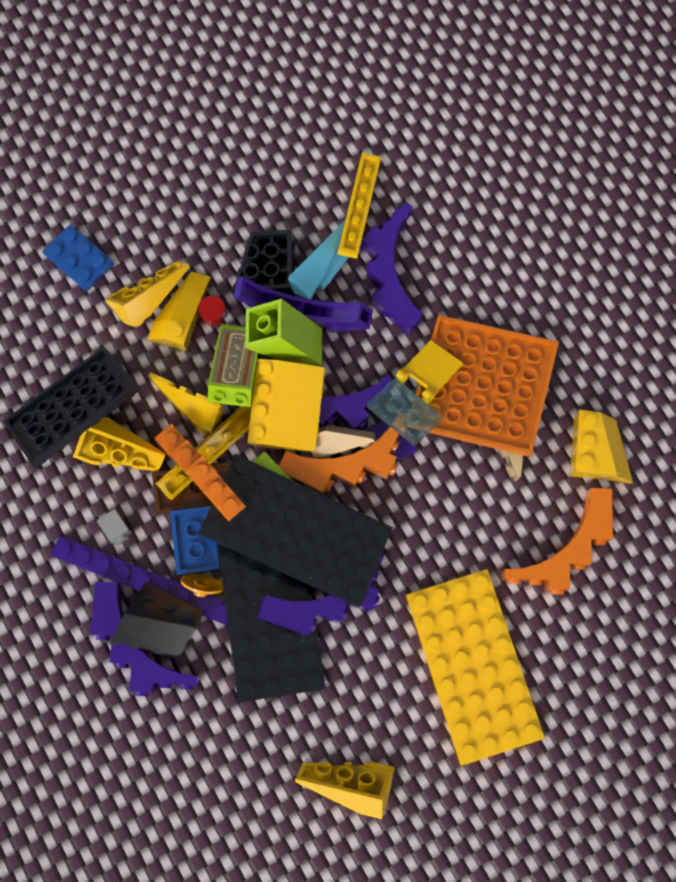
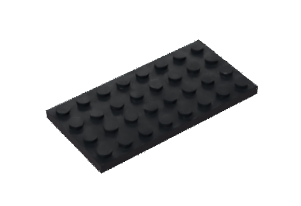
M235 454L223 480L246 507L230 521H227L212 503L198 535L353 606L360 607L393 527Z
M217 543L238 703L326 689L317 626L313 632L310 631L309 635H303L256 618L264 596L269 595L288 601H312L311 586Z

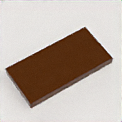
M231 462L211 464V466L224 479ZM170 470L152 473L157 515L169 514L170 511L212 505V502L193 481L172 500L168 499L156 483Z

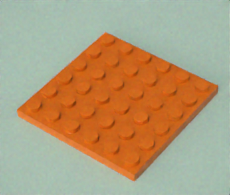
M438 315L431 341L463 362V366L441 388L429 405L421 400L424 397L422 393L426 388L418 383L407 428L531 457L559 342Z

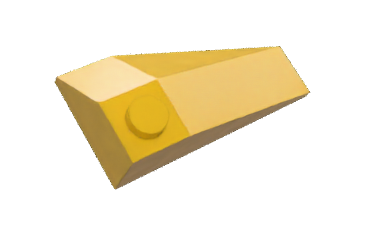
M191 271L153 321L147 340L187 352L199 316L198 307L201 300L205 298L211 277Z
M104 417L99 423L93 425L80 436L73 457L93 465L107 463L112 464L113 467L125 465L132 466L133 469L159 472L166 453L115 421Z
M329 762L302 763L295 782L359 814L382 819L389 799L394 767L376 762H365V765H352V762H345L344 765H332Z

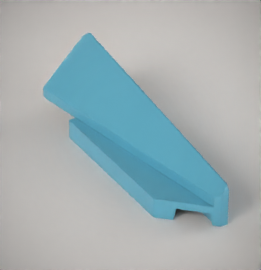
M345 220L289 276L288 280L295 294L310 300L317 288L322 290L326 288L349 257L337 254Z

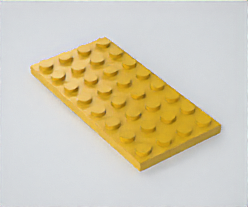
M488 569L406 594L405 596L460 766L545 739Z

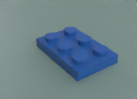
M71 224L42 251L44 256L86 293L115 265L107 255Z
M211 506L170 511L177 576L220 570L217 543L198 535Z

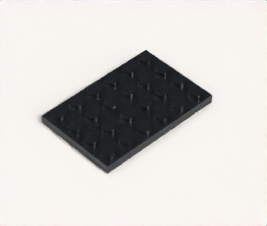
M103 346L3 420L31 465L36 469L57 452L63 450L73 440L80 437L93 425L99 423L101 419L116 410L129 398H132L141 389Z

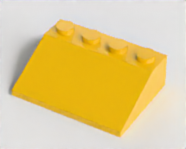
M257 359L247 443L259 448L316 452L325 368L280 360Z

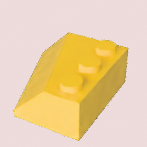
M579 410L575 414L570 476L633 483L615 419L601 412Z

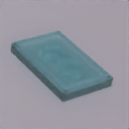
M396 378L367 403V408L413 446L420 442L443 418L442 415Z

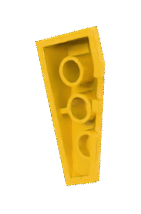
M177 261L157 271L155 277L142 278L138 280V285L130 289L128 286L121 288L107 297L105 301L125 324L132 327L139 326L144 323L145 319L151 316L190 266L188 263Z
M150 372L148 376L151 382L196 428V432L207 436V434L210 435L221 424L225 417L222 405L208 402V398L199 393H196L194 396L193 393L183 386L177 389L175 388L176 385L171 381Z

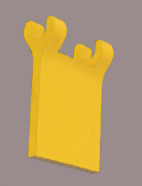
M430 340L404 368L397 372L396 376L398 378L395 381L402 386L410 376L426 388L422 393L424 397L421 400L429 405L441 388L463 366V362Z

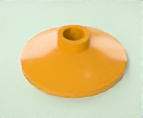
M187 574L181 578V584L193 591L194 595L198 597H206L207 594H216L224 590L223 583L220 580L208 575Z

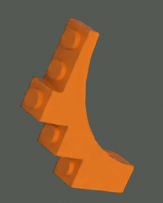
M399 412L391 427L378 440L354 454L333 459H314L286 451L279 467L293 481L323 495L325 491H330L334 480L331 479L332 477L353 487H356L357 483L361 484L366 475V472L363 471L364 469L387 480L389 475H394L398 464L395 463L397 457L390 453L395 454L400 443L397 439L400 434L404 435L407 429V416Z
M172 424L155 437L156 443L190 477L227 521H230L246 507L205 457L201 456Z
M590 488L587 490L585 508L580 524L573 537L563 549L540 564L519 569L503 570L502 580H508V584L514 585L521 584V581H529V585H542V582H544V591H551L552 595H564V591L570 590V566H572V570H585V567L592 564L591 542H593V545L603 546L606 545V542L613 540L612 489Z

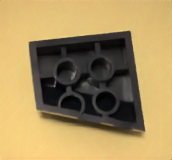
M292 230L251 232L243 254L244 258L241 267H239L237 272V278L245 277L269 289L296 296L288 280L289 276L295 271V238ZM236 279L235 285H233V287H232V290H231L232 293L235 292V287H236L237 279Z
M145 582L124 613L110 645L118 646V644L130 646L131 649L138 650L143 648L152 650L156 654L180 658L199 627L204 611Z

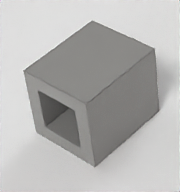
M115 509L97 520V523L113 545L124 543L129 539L128 535L132 533Z

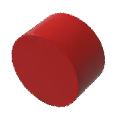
M207 296L201 300L198 310L202 321L210 326L221 324L226 318V308L223 300L217 296Z

